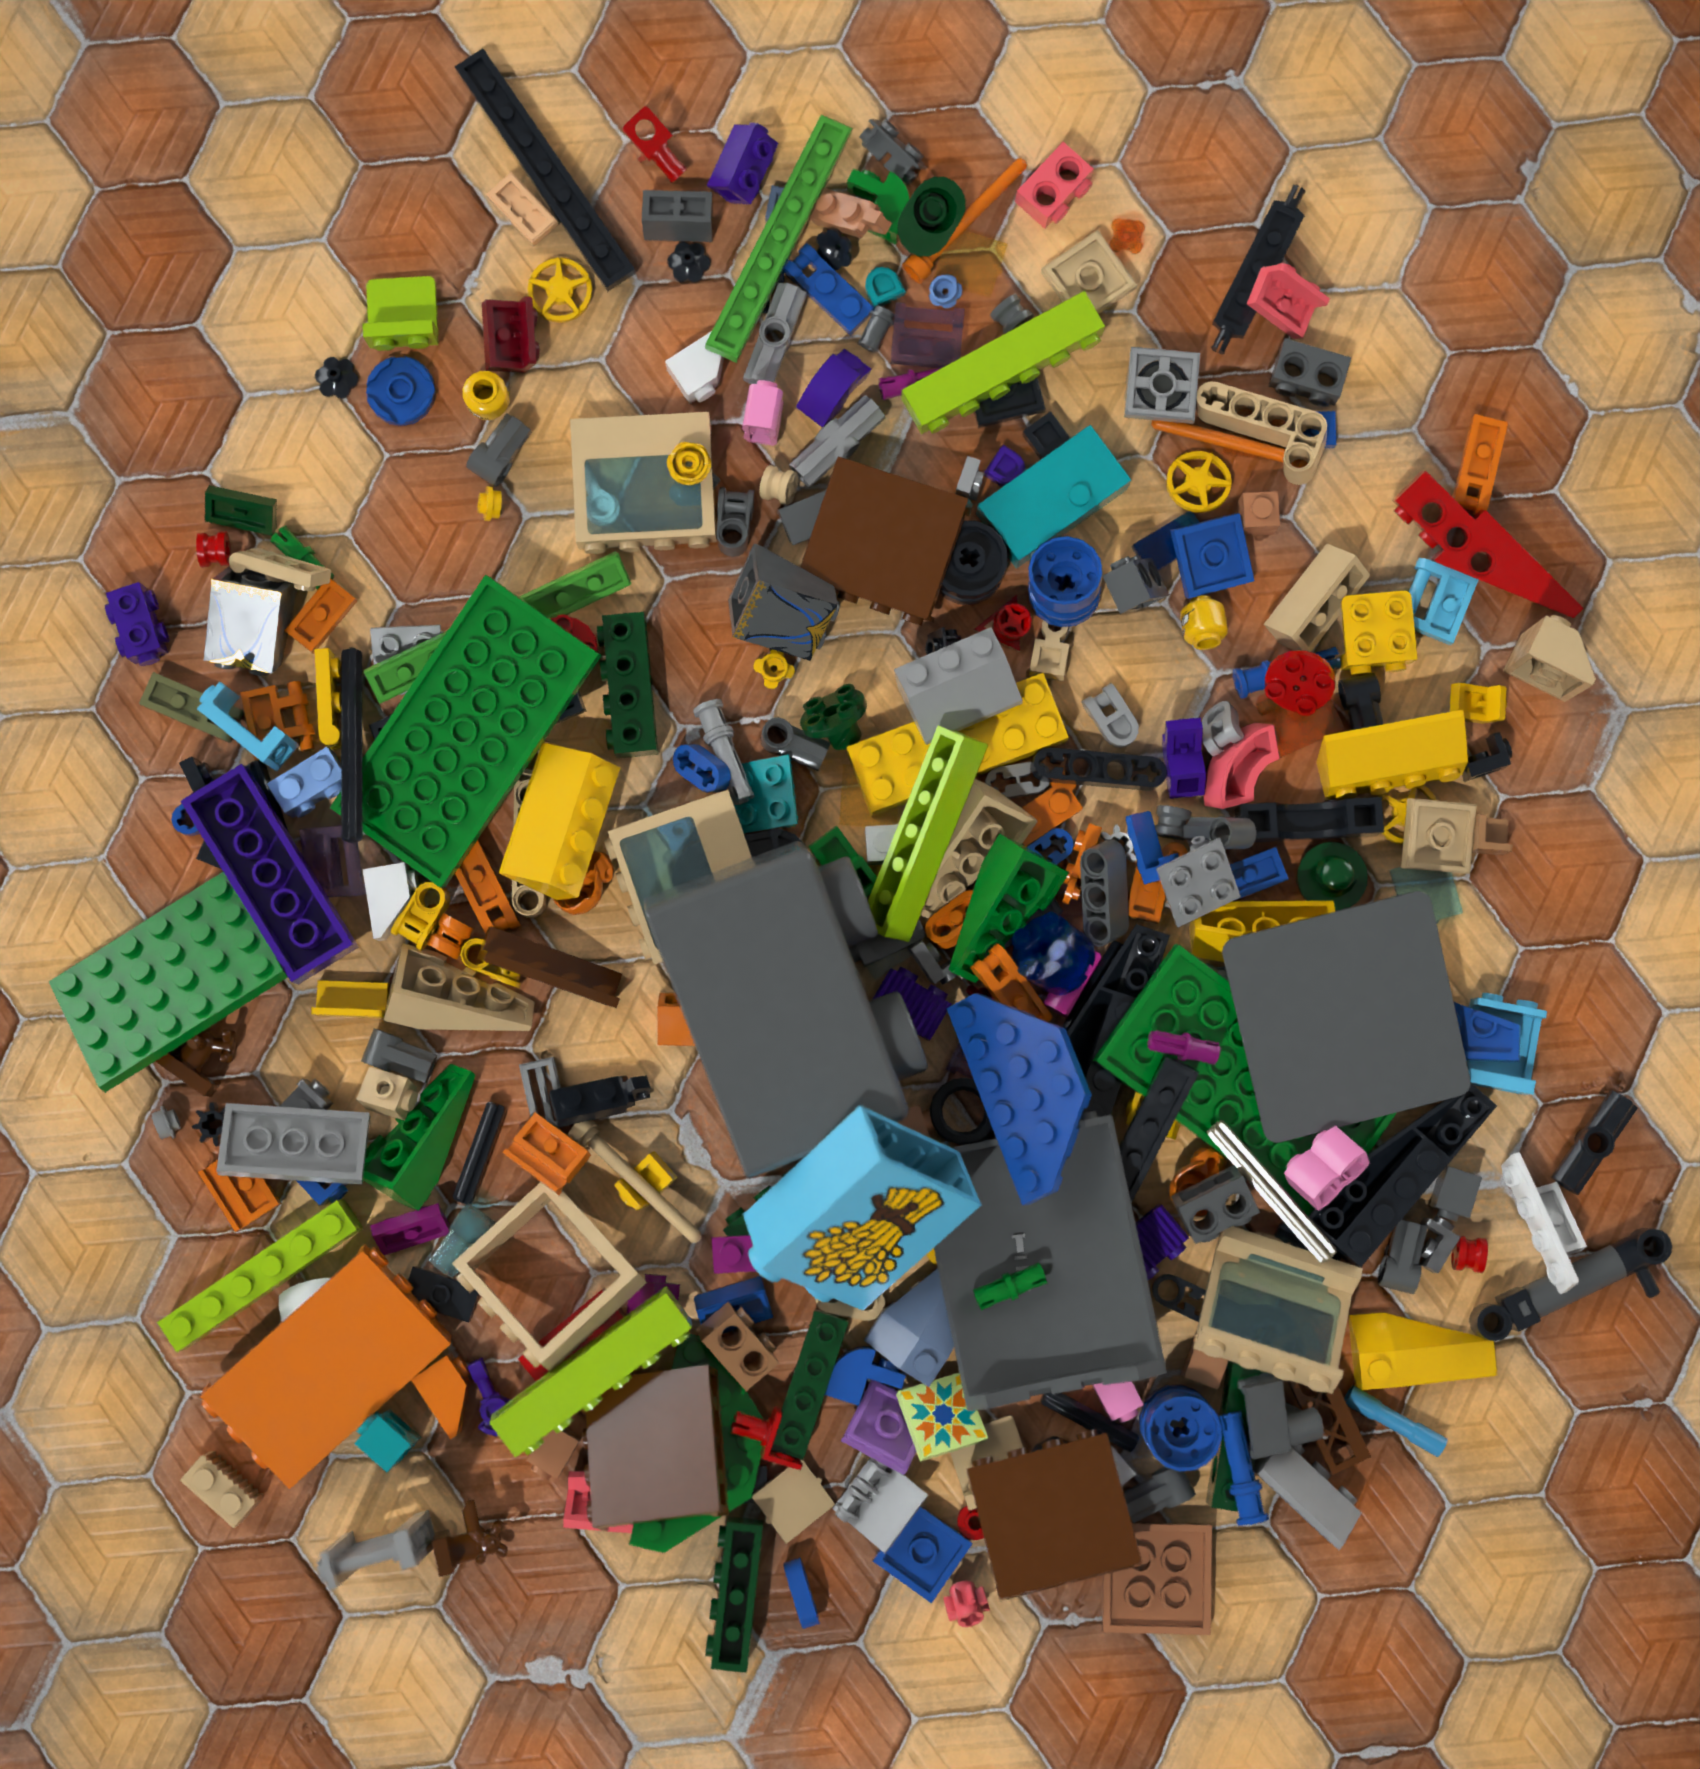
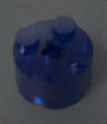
M1049 912L1033 919L1024 928L1018 929L1012 936V945L1014 946L1012 956L1013 961L1019 968L1017 970L1018 973L1041 990L1054 995H1066L1078 989L1088 977L1085 973L1089 964L1093 966L1095 961V949L1090 938L1054 912Z

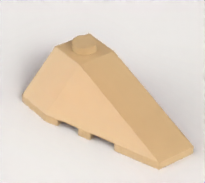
M974 779L920 915L929 919L946 904L965 892L966 888L977 880L981 864L999 833L1022 844L1037 823V820L995 788Z
M402 943L383 1021L415 1029L530 1031L533 1020L534 1001L499 983L490 985L476 978V972L467 967L462 971L446 963L447 957L438 952L427 949L420 951L415 946Z

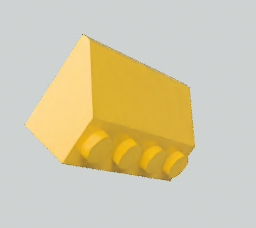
M1462 709L1324 735L1316 765L1326 801L1332 799L1337 801L1352 799L1359 794L1369 792L1372 795H1381L1389 792L1392 788L1401 786L1413 789L1424 785L1427 781L1438 779L1440 782L1456 780L1460 775H1463L1468 763L1465 715Z
M542 743L499 874L555 900L578 898L620 767L592 753Z

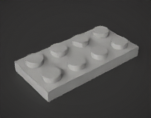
M226 1103L217 1174L219 1176L363 1185L370 1113Z

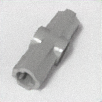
M778 283L766 318L760 325L759 336L743 377V381L750 385L757 384L759 380L774 382L785 352L790 347L791 336L807 295L798 286L789 283ZM774 330L780 331L784 335L783 339L776 343L766 339V335Z
M864 395L839 419L834 418L827 423L815 436V441L789 464L792 471H796L802 483L810 488L835 465L838 456L848 459L858 449L860 441L885 419L884 413L871 398Z

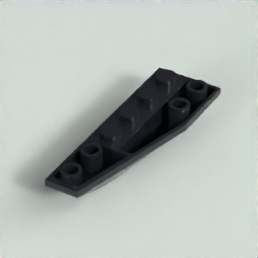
M1136 924L1067 1032L1092 1094L1087 1108H1083L1082 1113L1096 1111L1098 1117L1108 1116L1112 1113L1122 1081L1093 1059L1161 964L1170 935Z
M1471 1083L1465 1094L1443 1100L1367 1154L1370 1162L1367 1168L1354 1181L1344 1186L1341 1192L1328 1205L1320 1210L1315 1208L1308 1217L1333 1244L1336 1252L1347 1263L1356 1267H1362L1497 1105Z

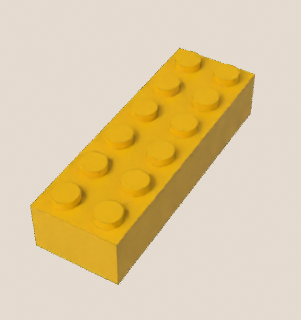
M1044 673L1016 683L1022 698V704L958 731L988 744L976 777L989 773L997 767L1007 766L1034 756L1043 748H1055L1067 742L1069 736ZM915 722L846 747L847 756L871 817L907 804L930 744L925 745Z

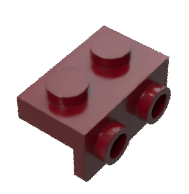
M524 296L520 301L486 299L481 303L486 371L527 372L536 364L540 355L539 343L535 341L534 331L538 316L536 308H533L532 297Z

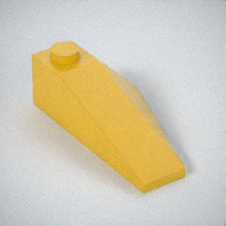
M1384 1312L1348 1315L1355 1387L1361 1390L1497 1376L1494 1341Z

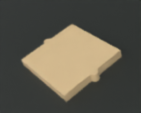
M802 1459L803 1466L801 1470L786 1467L752 1494V1499L766 1516L764 1521L774 1527L786 1544L835 1505L822 1487L821 1478L815 1477Z

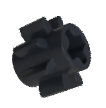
M210 1102V1111H196L200 1119L198 1124L192 1126V1129H199L203 1134L199 1140L201 1143H205L210 1138H213L214 1145L220 1146L225 1107L218 1111L217 1103ZM215 1119L222 1120V1127L210 1129L209 1122H213Z

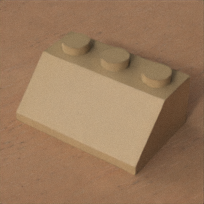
M1546 615L1520 635L1503 669V672L1564 702L1593 686L1596 680L1579 631L1571 628V623L1568 620L1556 615L1551 617Z

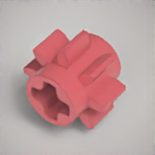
M961 1581L954 1584L949 1589L950 1596L943 1598L949 1621L957 1619L958 1625L962 1627H971L979 1624L984 1619L983 1612L990 1610L984 1587L976 1588L975 1584L971 1581Z

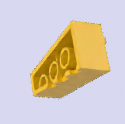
M1334 901L1230 902L1190 922L1191 953L1198 958L1224 962L1222 949L1229 939L1335 912Z

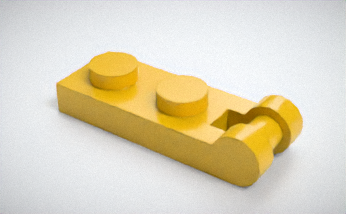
M329 648L314 649L319 739L328 748L339 750L341 749V731L338 729V713H341V692H337L336 679L341 678V663L339 657L335 658V654Z

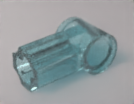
M467 1203L450 1226L451 1231L433 1253L429 1261L441 1272L454 1278L459 1271L452 1263L496 1222L472 1204Z

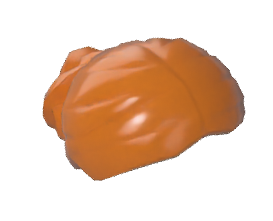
M593 851L579 897L563 900L553 899L554 903L561 910L573 915L587 913L596 907L602 896L603 883L610 882L614 875V867L609 855L604 852Z
M1212 1147L1199 1148L1190 1158V1163L1179 1169L1172 1178L1169 1190L1170 1198L1172 1195L1225 1170L1227 1165L1226 1158ZM1200 1210L1194 1217L1207 1215L1208 1210Z

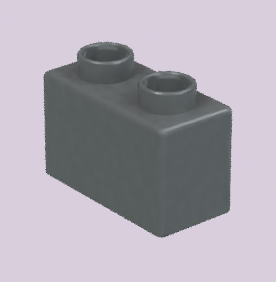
M796 841L645 899V916L747 1178L755 1177L804 1158L860 1105L895 1122L906 1118L909 1109L899 1081L927 1070L928 1064L916 1029L900 992L894 991L870 1001L867 999L848 947L877 936L878 931L863 888L849 857H843L818 867L808 847L804 843Z

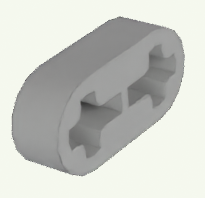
M1031 762L997 767L992 769L985 779V784L989 786L996 780V775H1002L1003 780L1015 779L1016 784L1007 785L1005 792L1002 793L1009 799L1041 793L1048 787L1050 782L1040 781L1038 787H1034L1031 781L1020 783L1021 777L1029 776ZM1039 762L1040 765L1045 766L1046 772L1049 773V768L1044 763Z

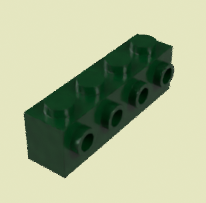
M634 612L602 615L603 626H597V638L599 647L605 646L606 660H600V672L602 681H608L609 694L603 695V706L605 715H611L612 729H606L608 750L614 749L616 758L659 755L645 613Z
M729 1516L727 1525H720L717 1547L724 1548L723 1561H716L713 1581L714 1584H720L719 1597L712 1598L709 1620L716 1621L714 1635L708 1634L705 1652L706 1657H712L711 1669L747 1673L764 1520Z

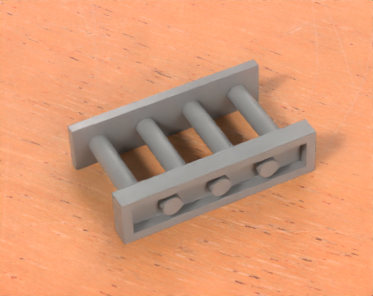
M429 1510L415 1513L393 1533L358 1543L355 1542L353 1531L345 1533L320 1553L321 1560L317 1561V1568L321 1581L327 1582L329 1590L338 1588L359 1568L393 1559L394 1562L400 1561L402 1570L417 1566L433 1550L432 1539L435 1533Z

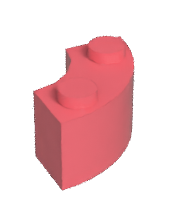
M1253 723L1242 727L1241 730L1244 738L1235 744L1230 742L1224 746L1223 752L1212 757L1206 771L1205 795H1203L1204 806L1225 809L1254 801V787L1259 774L1268 764L1279 760L1274 725Z

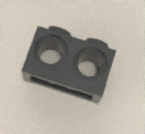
M1285 338L1279 348L1269 387L1276 388V392L1283 396L1295 397L1300 395L1309 398V402L1317 406L1328 407L1329 404L1334 406L1341 396L1351 357ZM1287 364L1297 366L1300 370V376L1292 377L1285 372L1284 366ZM1317 375H1329L1333 380V386L1326 387L1320 384Z
M1139 555L1132 558L1127 556L1110 565L1112 571L1102 576L1120 614L1139 611L1169 596L1152 558L1140 559Z
M1235 1165L1171 1196L1180 1218L1195 1244L1212 1241L1220 1235L1221 1231L1232 1226H1242L1248 1223L1252 1216L1260 1213L1243 1175ZM1240 1194L1236 1203L1225 1205L1229 1196ZM1208 1210L1204 1219L1193 1221L1194 1215L1198 1211Z

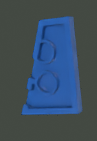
M1454 1002L1466 1060L1520 1062L1521 1026L1519 1024Z

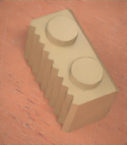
M210 1451L200 1456L180 1480L233 1528L241 1524L264 1498L263 1493H258V1488L253 1489V1484H248L247 1479H242V1474L237 1475V1470H232V1465H226V1460H221V1455L216 1456V1451Z

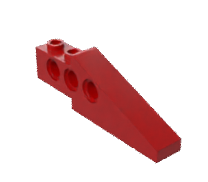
M1422 470L1392 500L1397 505L1393 511L1407 525L1413 521L1422 530L1418 536L1432 550L1436 546L1440 548L1431 558L1432 561L1571 618H1575L1584 609L1486 510L1481 509L1472 517L1426 470ZM1433 502L1439 507L1440 513L1437 520L1428 523L1422 517V509L1426 504ZM1459 527L1464 533V540L1459 546L1452 547L1447 542V533L1450 529ZM1482 551L1488 556V565L1482 571H1475L1471 566V559L1474 554Z

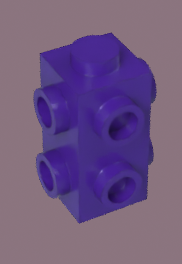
M751 122L749 125L734 124L707 186L729 203L751 205L759 192L761 181L767 168L773 161V155L779 143L768 135L769 131L764 126L758 123Z
M140 582L107 592L106 596L109 604L105 605V611L112 625L116 624L119 636L115 637V642L122 657L126 656L134 664L139 663L140 666H147L160 661L159 656L168 654L165 643L170 642L164 623H158L155 610L159 609V604L152 589L148 590Z

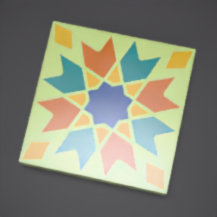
M960 1373L936 1379L930 1387L925 1384H919L896 1393L920 1462L985 1442L988 1439L979 1411H967Z

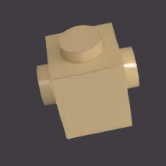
M369 1067L356 1100L367 1110L405 1121L408 1111H412L416 1105L417 1087L406 1077Z

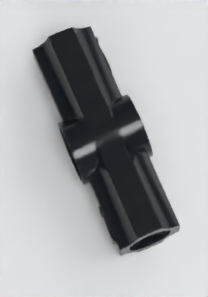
M1610 1090L1585 1128L1580 1129L1576 1133L1574 1144L1551 1178L1566 1190L1579 1195L1603 1158L1612 1153L1616 1139L1638 1107L1625 1096ZM1592 1133H1596L1601 1140V1146L1596 1152L1591 1151L1588 1147V1138Z

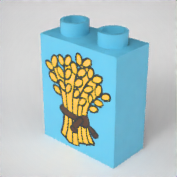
M860 1105L743 1214L753 1246L748 1251V1255L757 1272L771 1282H778L783 1278L805 1287L814 1298L821 1302L827 1303L832 1299H836L864 1310L978 1209L981 1203L959 1151Z

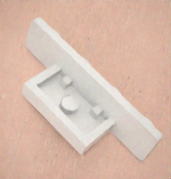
M1520 1152L1514 1153L1501 1165L1504 1182L1508 1187H1511L1517 1201L1518 1212L1526 1220L1532 1233L1533 1245L1541 1253L1547 1266V1275L1550 1282L1556 1286L1559 1294L1566 1293L1579 1282L1567 1255L1580 1252L1587 1245L1558 1183L1554 1182L1536 1188Z

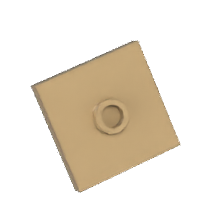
M1098 230L1041 269V273L1062 302L1085 291L1098 314L1137 288V283Z
M1407 798L1401 868L1470 874L1477 804Z

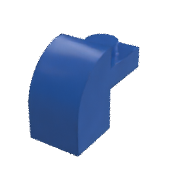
M856 1347L842 1354L835 1362L825 1395L859 1406L867 1378L902 1389L906 1374L899 1371V1368L889 1360L880 1358L879 1364L874 1363L873 1359L876 1350L873 1347Z

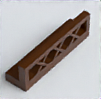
M488 927L477 960L603 1005L617 1008L620 998L615 997L622 973L495 927Z
M1306 1323L1294 1327L1295 1330L1269 1342L1271 1347L1282 1350L1281 1346L1297 1340L1303 1353V1358L1325 1364V1356L1311 1326ZM1288 1380L1301 1410L1309 1408L1305 1400L1307 1399L1313 1401L1312 1407L1316 1410L1319 1404L1328 1407L1334 1422L1331 1430L1323 1428V1432L1329 1435L1327 1442L1325 1443L1323 1437L1320 1440H1316L1331 1475L1371 1457L1338 1385L1332 1394L1317 1392L1314 1398L1303 1394L1299 1383ZM1334 1437L1344 1441L1351 1456L1336 1464L1329 1452Z

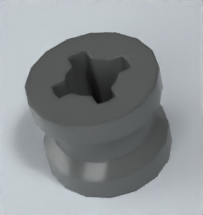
M1017 294L1007 297L990 314L994 322H999L1003 326L1004 334L1033 318V313L1021 306V299Z
M1157 806L1156 814L1159 817L1158 824L1155 825L1157 836L1175 840H1186L1183 838L1184 825L1189 821L1192 812L1173 806Z

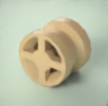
M767 466L761 478L760 497L766 500L776 498L781 504L790 505L797 491L798 473L792 470L782 472L776 466Z

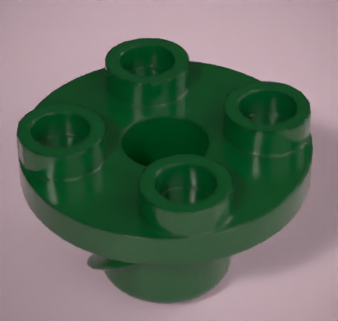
M853 684L842 685L835 692L822 698L813 697L803 705L805 712L801 717L800 726L806 736L810 738L827 737L835 750H846V747L858 743L861 739L862 732L857 721L865 713L867 701L863 693L856 690Z
M1326 842L1313 847L1303 856L1299 863L1295 880L1301 895L1306 901H1334L1335 911L1352 907L1360 900L1367 887L1368 873L1362 857L1353 848L1338 842Z

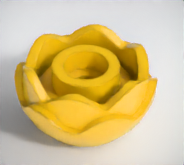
M681 442L669 454L667 467L671 477L678 483L695 485L702 482L709 474L711 459L706 448L701 444ZM690 461L693 463V465L691 467H687L686 463Z

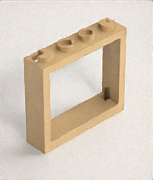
M541 1182L452 1263L460 1272L456 1279L469 1293L475 1289L482 1298L478 1301V1304L491 1318L497 1314L503 1320L504 1324L500 1326V1329L513 1343L519 1339L525 1345L526 1349L522 1354L535 1368L542 1364L550 1372L647 1283L563 1191L558 1196ZM552 1200L621 1276L542 1348L479 1277L475 1270Z

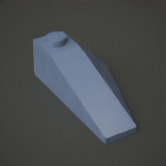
M938 1268L924 1280L918 1281L910 1287V1291L898 1301L892 1302L884 1308L864 1338L865 1342L895 1366L930 1387L954 1348Z

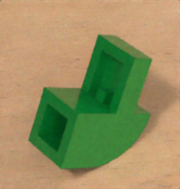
M853 168L847 180V192L877 204L881 208L879 211L883 213V216L892 222L886 235L870 230L867 231L897 245L899 241L897 222L902 210L909 201V193L904 182L891 171L885 183H883L873 172L868 170L860 172Z
M834 826L808 846L821 865L843 857H849L865 896L867 897L871 894L877 876L863 857L857 854L837 826Z

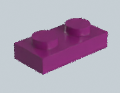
M439 1203L424 1206L419 1211L415 1210L370 1225L372 1237L384 1256L451 1234L449 1222Z
M750 1235L712 1237L714 1274L757 1271L753 1267L748 1255L749 1249L753 1246Z

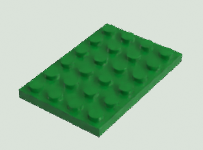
M222 872L49 981V984L98 1087L106 1093L288 978L225 873Z

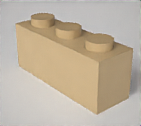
M1326 544L1264 625L1279 644L1294 651L1305 650L1311 652L1341 614L1340 603L1342 598L1347 595H1356L1371 575L1356 555Z

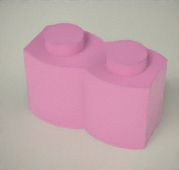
M759 380L757 384L749 386L742 425L743 437L748 442L771 446L777 444L784 401L782 400L783 391L777 388L778 385L774 382Z
M1334 1126L1328 1131L1320 1132L1314 1138L1310 1150L1303 1154L1295 1155L1288 1162L1287 1170L1284 1174L1288 1184L1314 1208L1320 1210L1328 1205L1341 1192L1344 1186L1354 1181L1367 1168L1370 1162L1366 1152L1337 1126Z

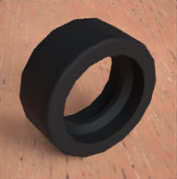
M967 1077L952 1079L942 1085L932 1098L930 1105L932 1124L937 1133L949 1142L959 1145L976 1143L985 1138L992 1130L985 1107L982 1122L977 1128L969 1132L953 1130L943 1118L942 1109L944 1102L949 1095L956 1091L966 1090L973 1092L981 1100L974 1079Z

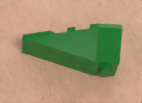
M999 833L981 864L949 971L976 983L979 979L970 967L978 959L984 960L989 955V949L996 943L1005 949L1004 945L1016 932L1021 935L1028 928L1026 924L1028 919L1038 909L1044 911L1051 904L1069 872L1024 845Z
M450 1064L420 1094L421 1102L407 1114L405 1121L396 1118L399 1124L385 1138L379 1135L366 1150L363 1181L395 1201L419 1211L439 1181L476 1075L470 1070Z

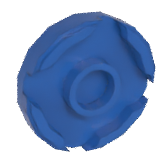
M386 358L377 364L368 376L366 384L368 404L377 417L388 424L398 426L415 424L424 418L434 405L436 389L433 377L426 367L414 358Z

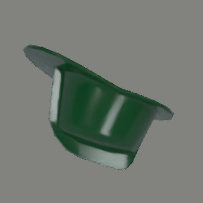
M932 177L923 181L912 194L897 222L898 237L908 252L916 256L929 257L938 253L949 241L962 220L966 205L963 191L955 181L946 177Z

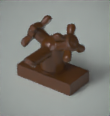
M223 1029L222 1039L214 1038L209 1032L202 1031L188 1040L178 1055L169 1052L155 1062L203 1096L212 1097L220 1085L205 1076L201 1069L213 1052L221 1053L220 1062L231 1063L233 1061L236 1032Z
M468 1499L462 1510L467 1533L451 1536L448 1529L435 1532L432 1545L439 1577L454 1574L458 1564L475 1560L477 1565H482L487 1555L495 1553L500 1558L507 1556L508 1547L501 1543L502 1521H495L492 1528L485 1530L479 1523L474 1499Z

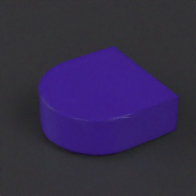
M1003 444L985 470L984 476L1003 487L1025 471V463L1019 454Z

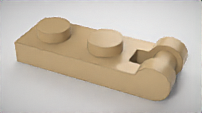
M261 548L249 549L246 552H235L229 558L230 568L236 573L251 570L264 574L265 579L269 581H288L294 583V588L298 590L314 591L316 586L330 583L331 569Z

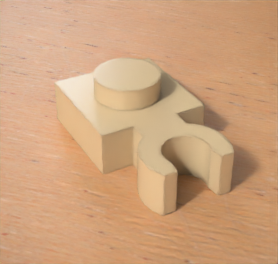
M1043 620L1041 632L1045 640L1035 639L1029 676L1044 673L1047 679L1064 681L1070 644L1061 643V641L1067 636L1068 626L1053 632L1049 629V624Z

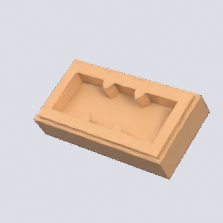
M512 172L486 194L492 204L533 247L559 225L557 219Z

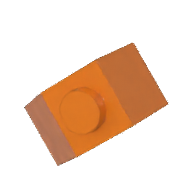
M452 1352L411 1380L450 1440L462 1431L471 1381L468 1378L470 1372L467 1364L461 1356L455 1358Z

